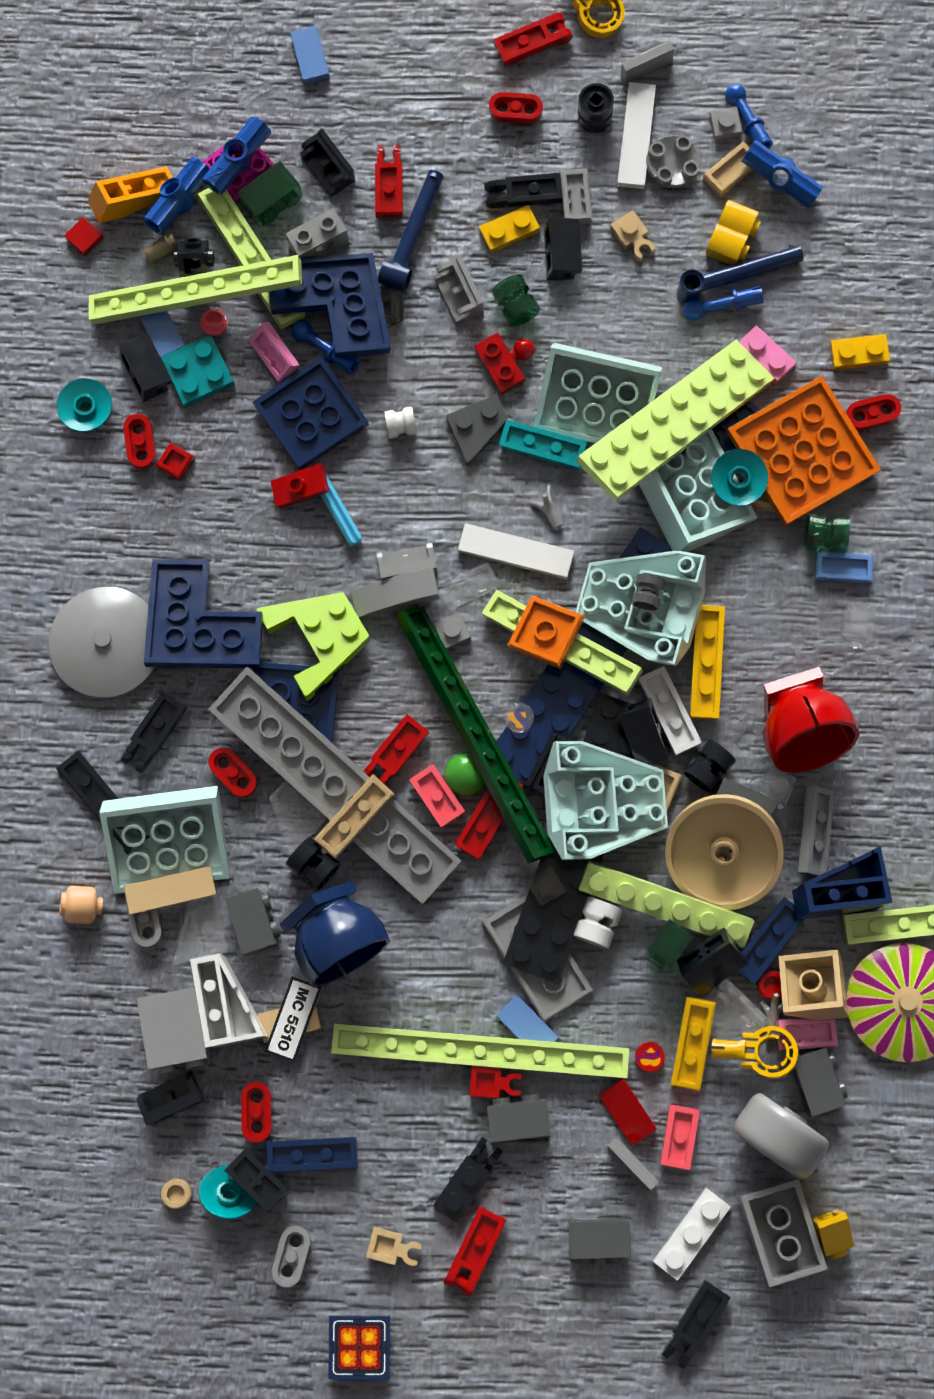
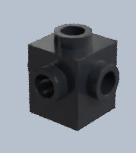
M191 237L180 242L178 251H174V265L179 268V277L207 273L210 271V267H214V250H209L208 240Z

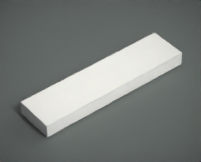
M629 82L617 187L644 189L646 156L649 151L656 85Z
M466 523L458 547V552L563 579L568 578L574 550Z

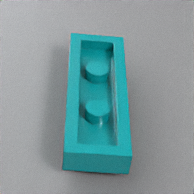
M506 419L499 442V449L578 471L580 465L576 462L577 458L586 450L587 441Z

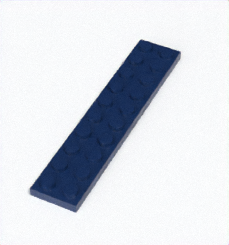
M640 527L620 558L670 552L672 549L670 545ZM584 622L579 629L578 634L623 657L628 649ZM565 661L561 669L548 664L519 707L520 712H526V720L519 712L515 713L516 718L524 727L528 722V728H525L524 731L523 729H517L514 723L510 721L496 741L517 781L531 792L534 791V788L525 783L551 733L568 739L605 684Z

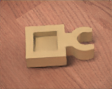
M634 210L610 224V230L623 248L626 250L631 246L633 247V255L638 262L643 261V255L640 253L641 249H647L651 255L654 254V244L650 240L644 239L648 236V230Z
M374 1226L366 1257L393 1265L396 1264L397 1257H401L406 1264L415 1266L418 1264V1260L411 1259L408 1256V1251L411 1248L421 1250L422 1245L415 1241L403 1244L401 1243L403 1234Z

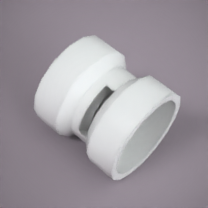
M412 407L403 408L401 412L393 410L384 411L389 439L397 438L403 433L407 435L417 434Z

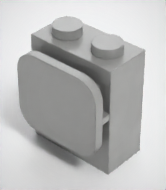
M195 987L136 998L148 1070H157V1075L175 1072L174 1066L186 1064V1069L204 1066L203 1060L211 1059L210 1049L205 1048Z

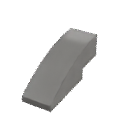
M433 567L390 577L351 591L355 612L359 619L412 608V605L439 599Z

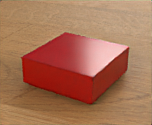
M84 217L64 235L65 239L84 256L104 238L103 234Z
M170 442L157 462L156 467L181 482L195 457Z

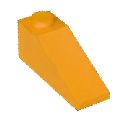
M166 166L96 181L88 198V203L99 223L121 219L157 202L161 197V185L169 178H172V175Z

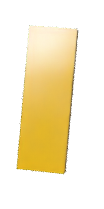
M686 997L671 1080L672 1086L696 1091L701 1090L716 1002Z

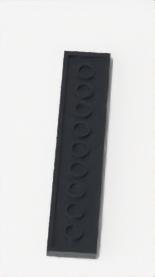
M600 693L583 742L634 759L619 719V714L624 712L623 708L632 704ZM548 837L555 852L551 856L541 859L538 864L503 964L558 984L575 938L573 936L578 921L582 918V911L587 897L590 896L589 893L580 891L578 886L588 860L601 865L604 854L591 859L562 860L550 837Z

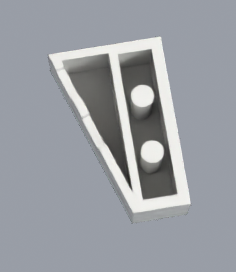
M214 954L190 959L205 1048H216L268 1037L226 957L222 954Z

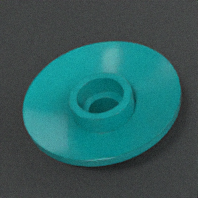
M91 378L76 379L68 383L59 393L56 404L57 413L61 421L68 428L78 432L93 431L101 427L108 420L112 411V398L108 389L101 382ZM91 405V409L88 412H83V406Z
M733 449L721 455L715 462L711 472V483L715 493L724 502L735 506H744L753 503L764 493L768 483V471L764 461L756 453L746 449ZM736 473L741 474L743 477V481L740 484L735 483L733 480V476Z
M224 1165L214 1168L204 1176L199 1187V1199L204 1209L211 1215L225 1220L238 1219L250 1213L257 1203L224 1172L229 1166ZM229 1195L232 1196L233 1199H226L224 1197Z

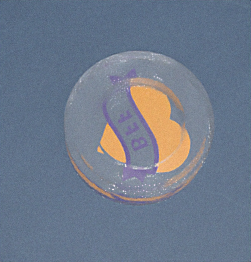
M515 703L507 709L505 722L511 731L523 733L533 725L534 714L528 705Z

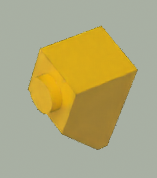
M834 1210L811 1218L823 1256L830 1255L831 1260L849 1254L847 1249L854 1247L846 1212Z

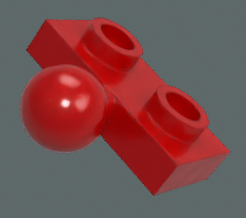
M497 332L474 346L502 395L526 381L515 361L518 359L526 361L533 357L535 346L531 340L527 338L517 340L513 350L509 352Z

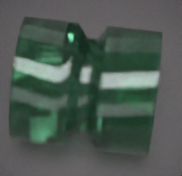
M515 274L503 279L491 291L497 305L504 307L502 314L510 327L523 325L540 312V306L534 295L528 294L530 288L521 274Z
M808 514L805 527V550L822 551L824 547H827L829 552L846 553L850 536V518L848 516L833 515L827 520L825 515Z

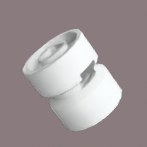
M587 897L582 911L585 918L578 921L573 936L594 946L609 949L614 937L611 929L618 926L623 910L602 900Z

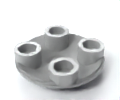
M670 135L661 137L650 145L647 152L646 165L648 172L656 182L663 186L671 188L685 186L696 177L699 171L700 157L688 136Z

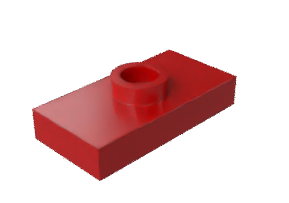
M322 464L271 480L275 505L279 509L330 492L325 468Z

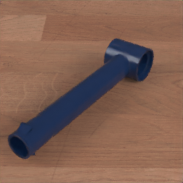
M436 170L428 171L393 260H385L381 266L378 275L379 284L401 292L406 291L412 275V268H409L408 264L444 176L442 173Z
M789 245L788 249L705 274L695 269L686 270L680 277L677 296L684 303L693 299L699 300L703 291L792 264L797 266L804 260L803 251L799 245ZM691 283L695 285L697 289H688L685 286V284Z

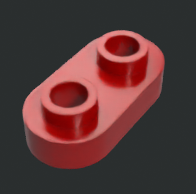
M498 92L489 101V113L498 122L533 124L542 117L543 103L534 94ZM500 107H505L507 110L505 112H500L498 109ZM532 109L534 112L527 114L525 110Z
M883 394L852 403L848 407L846 414L857 431H864L893 423L899 417L902 407L897 397L891 394ZM881 408H888L890 414H883ZM854 415H861L863 421L855 420Z
M132 414L125 420L123 425L127 458L134 468L146 470L154 465L157 458L153 427L145 415ZM143 427L144 430L142 433H135L136 428ZM141 453H146V454H147V458H146V459H144V460H139V459H138V457H139V455H140Z
M221 747L215 749L210 754L208 759L209 768L235 796L247 798L254 794L258 786L256 776L231 749ZM222 759L229 760V765L226 768L219 766ZM247 779L248 786L244 789L239 788V781Z
M261 1082L249 1083L241 1093V1129L244 1137L251 1142H262L272 1132V1093L270 1088ZM256 1091L262 1094V1100L259 1103L254 1102L252 1099V1095ZM256 1121L261 1122L263 1125L260 1133L253 1131V1124Z

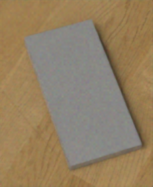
M528 894L482 922L504 958ZM570 952L558 984L509 966L543 1022H546L594 992Z

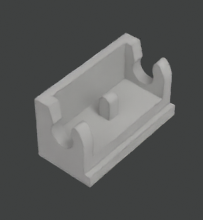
M461 255L439 265L436 268L438 273L434 274V279L456 325L484 313L483 300Z
M432 542L409 549L383 554L382 552L376 553L381 580L433 567L434 575H438Z

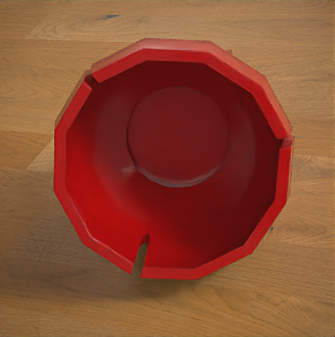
M819 667L764 684V715L766 723L762 734L766 751L779 771L795 774L821 768L838 760L851 750L860 735L857 722L842 697L823 689L824 676Z

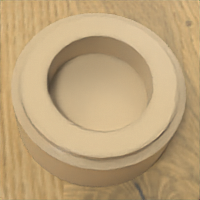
M183 1179L168 1181L161 1191L162 1201L170 1209L184 1208L192 1199L190 1184Z

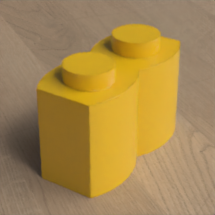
M728 200L709 241L705 255L728 265L738 264L739 260L744 262L750 246L746 243L750 236L755 238L761 224L760 221H757L759 212Z

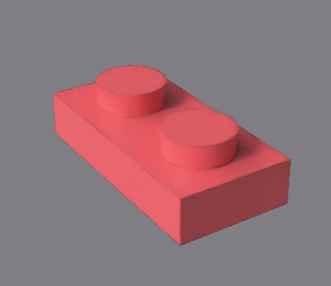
M434 764L409 779L441 829L465 813V810Z
M669 1105L660 1159L661 1165L690 1170L700 1110Z

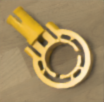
M573 0L571 4L578 12V22L581 28L588 35L595 38H607L615 34L619 30L625 15L622 0ZM601 4L608 6L611 12H614L612 19L608 23H599L598 28H596V21L591 18L589 10Z
M777 1026L763 1027L755 1033L743 1032V1039L745 1040L713 1039L712 1041L714 1048H721L712 1049V1058L757 1061L756 1063L741 1062V1067L743 1069H754L759 1075L769 1079H779L787 1076L794 1070L799 1059V1049L794 1037L787 1030ZM772 1032L786 1036L792 1043L789 1047L784 1039L782 1040V1043L786 1046L787 1053L781 1065L784 1067L789 1060L791 1063L784 1070L776 1073H770L768 1070H779L778 1066L764 1064L759 1055L760 1048L765 1041L769 1039L780 1040V1036L771 1035ZM747 1049H755V1053H747ZM759 1066H763L766 1070H761Z

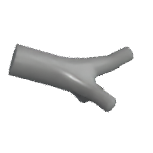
M547 485L545 494L542 495L543 502L532 500L530 505L542 510L548 517L552 527L556 529L562 526L563 522L552 500V486Z
M774 993L770 1007L764 1000L759 1003L766 1014V1027L776 1026L775 1021L779 1020L783 1010L782 1002L778 1005V993Z

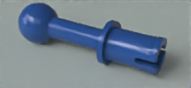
M740 84L730 85L726 89L725 99L728 104L737 107L746 123L743 129L744 133L750 136L753 143L757 140L770 149L773 142L763 127V119L755 118L746 103L747 94L745 88Z
M761 286L738 292L734 289L733 296L706 302L698 299L689 300L683 307L684 316L690 321H698L708 312L735 306L738 312L740 308L763 304Z
M300 320L292 326L291 334L293 338L301 343L309 342L327 354V362L337 364L349 374L356 371L359 367L360 359L358 357L335 358L333 345L315 334L309 322Z

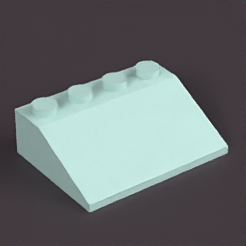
M554 343L549 353L534 427L579 440L597 443L655 400L662 367Z
M712 429L639 484L672 551L688 552L757 519L751 504L744 506L731 505L724 502L715 493L711 483V472L715 462L724 452ZM734 474V482L740 484L736 475Z
M218 786L103 801L99 813L114 894L124 893L125 885L208 866L211 867L213 880L230 878ZM122 826H124V828H123L122 830H119V829L116 828V827H122ZM113 829L128 847H133L128 855L114 837Z

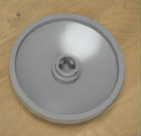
M116 587L93 588L69 600L55 617L49 634V654L53 667L60 678L76 692L90 698L102 700L124 697L141 688L157 669V667H145L144 665L149 605L136 594Z

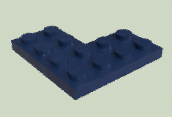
M373 253L300 258L302 285L268 292L271 315L326 310L335 358L390 354V340Z
M152 559L144 665L145 667H249L250 669H260L263 614L262 612L207 611L210 573L209 560Z

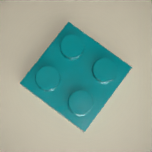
M207 335L161 356L185 408L235 385L212 335Z

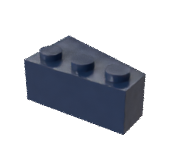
M881 846L794 889L792 895L797 920L880 911L892 904Z

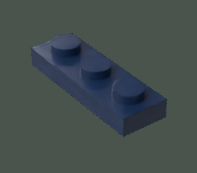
M784 897L741 951L747 959L748 965L737 971V973L752 985L758 981L805 920H797L795 905Z
M357 1137L267 1142V1169L270 1172L358 1167Z

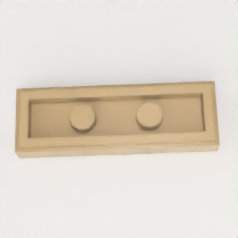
M372 775L314 840L336 859L395 794L375 775Z
M210 866L124 886L130 915L217 896Z

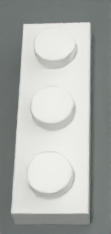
M665 666L639 677L638 682L646 698L652 699L663 732L674 755L678 756L701 745L702 741Z
M705 1188L653 1262L678 1281L731 1206Z

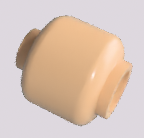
M69 886L66 893L61 892L59 915L64 916L65 921L69 924H92L96 915L102 914L103 898L97 897V891L94 887Z

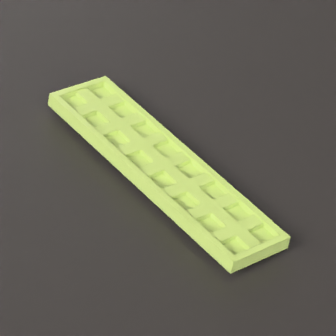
M736 339L580 454L576 462L616 502L773 382L774 377Z

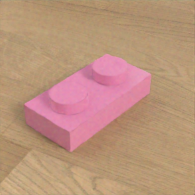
M757 325L739 341L774 377L773 382L775 384L782 380L797 363Z

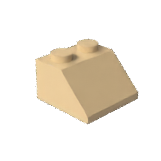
M838 950L779 956L784 1015L817 1021L848 1018L843 961Z

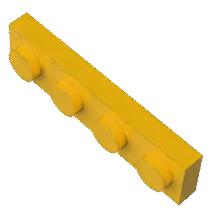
M701 605L694 631L689 716L691 719L719 720L725 606Z

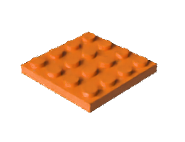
M822 375L726 430L736 449L750 450L764 461L768 471V483L764 494L784 526L789 525L881 471V468Z

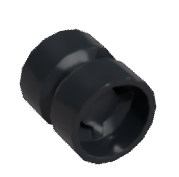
M592 83L585 86L579 94L577 120L579 125L587 132H602L612 122L614 96L606 85Z
M706 738L697 750L698 757L691 758L682 772L696 786L708 793H712L721 781L720 774H727L736 762V759L720 744Z
M308 837L294 850L285 865L297 875L303 874L304 881L317 892L333 877L341 863L329 853L323 854V847L314 839ZM315 862L319 863L315 869L312 868Z

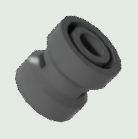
M638 574L635 581L637 589L632 594L631 605L644 610H658L660 605L659 592L663 591L665 580L650 574Z

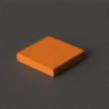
M532 595L507 646L509 649L561 669L585 618L582 614Z

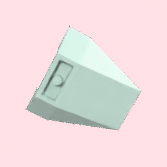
M677 550L590 562L575 612L584 616V623L648 661L677 666L691 646L703 602L706 557L705 555ZM638 574H650L665 580L663 591L659 592L660 605L658 610H644L631 605L632 594L637 589L635 581Z
M583 741L553 742L543 776L548 836L562 860L591 859L668 828L662 769Z

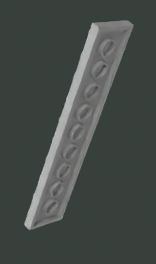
M246 667L208 709L330 821L370 778L249 667ZM393 798L388 801L353 840L354 843L422 904L462 861Z

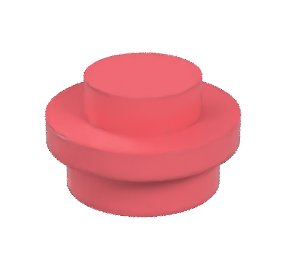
M210 309L201 317L200 327L204 333L216 336L226 331L228 320L220 310Z

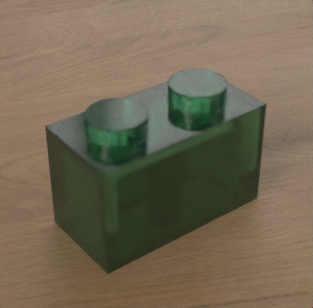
M279 161L239 190L237 196L240 205L260 228L264 224H270L275 221L279 213L286 208L294 207L300 201L302 191L298 181L283 163Z
M669 919L645 953L650 956L647 960L660 970L664 967L670 969L694 936Z

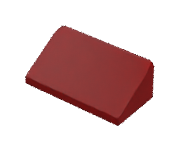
M624 1078L598 1095L631 1146L657 1130Z

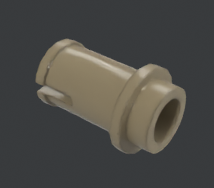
M170 233L167 236L163 234L162 239L146 248L144 247L143 251L149 262L153 264V262L171 252L174 254V251L179 246Z

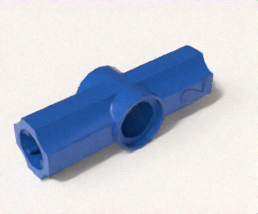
M252 116L236 137L224 144L223 153L202 178L203 183L216 194L223 195L238 174L245 172L249 168L251 158L271 134V129L265 122L258 117ZM236 153L242 154L239 158H232Z
M757 140L754 141L741 160L742 163L767 179L773 189L783 190L807 208L813 204L823 188L819 183L798 170L791 159L781 158ZM783 170L788 174V177L780 178L776 171Z
M191 157L176 177L169 178L161 185V197L144 217V223L148 228L157 234L163 235L178 214H184L193 207L195 201L193 195L202 185V178L209 171V167L198 158Z

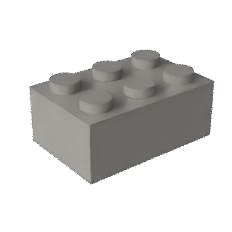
M791 1178L737 1195L765 1285L768 1287L776 1286L828 1269L799 1179Z

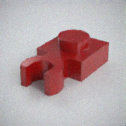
M472 1066L469 1096L499 1098L500 1090H505L511 1096H518L521 1091L512 1090L509 1082L512 1079H522V1075L511 1073L507 1077H501V1068Z

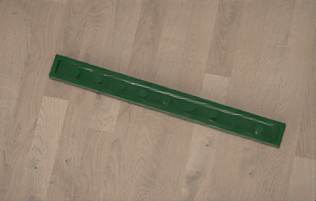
M423 606L401 610L396 617L526 861L529 864L551 856L555 849Z

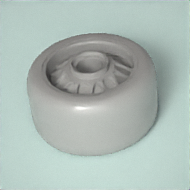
M761 1093L754 1095L749 1100L733 1127L735 1134L800 1180H806L813 1174L829 1148V1141L806 1125V1120L786 1106L782 1108Z

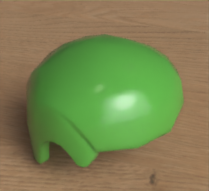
M468 752L455 754L447 761L443 776L453 793L462 797L475 796L484 789L486 784Z

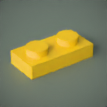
M526 205L479 226V232L490 254L539 233L540 226L530 206Z
M886 334L831 340L829 344L833 370L885 365L890 362Z

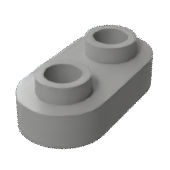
M126 900V909L134 941L146 948L156 946L163 937L159 910L130 915ZM147 928L153 929V936L151 938H145L144 931Z
M296 1225L287 1228L282 1233L272 1267V1277L282 1287H291L298 1283L304 1271L311 1245V1236L302 1226ZM293 1235L300 1236L302 1240L300 1246L292 1245L291 1238ZM285 1265H290L293 1268L292 1276H285L283 1274V1267Z

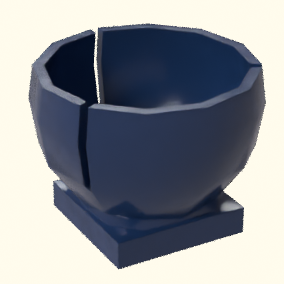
M352 881L311 894L280 923L285 934L297 931L294 954L301 973L313 988L329 984L344 976L336 964L337 962H339L347 975L366 964L382 952L390 943L383 923L374 912L350 900L357 892Z

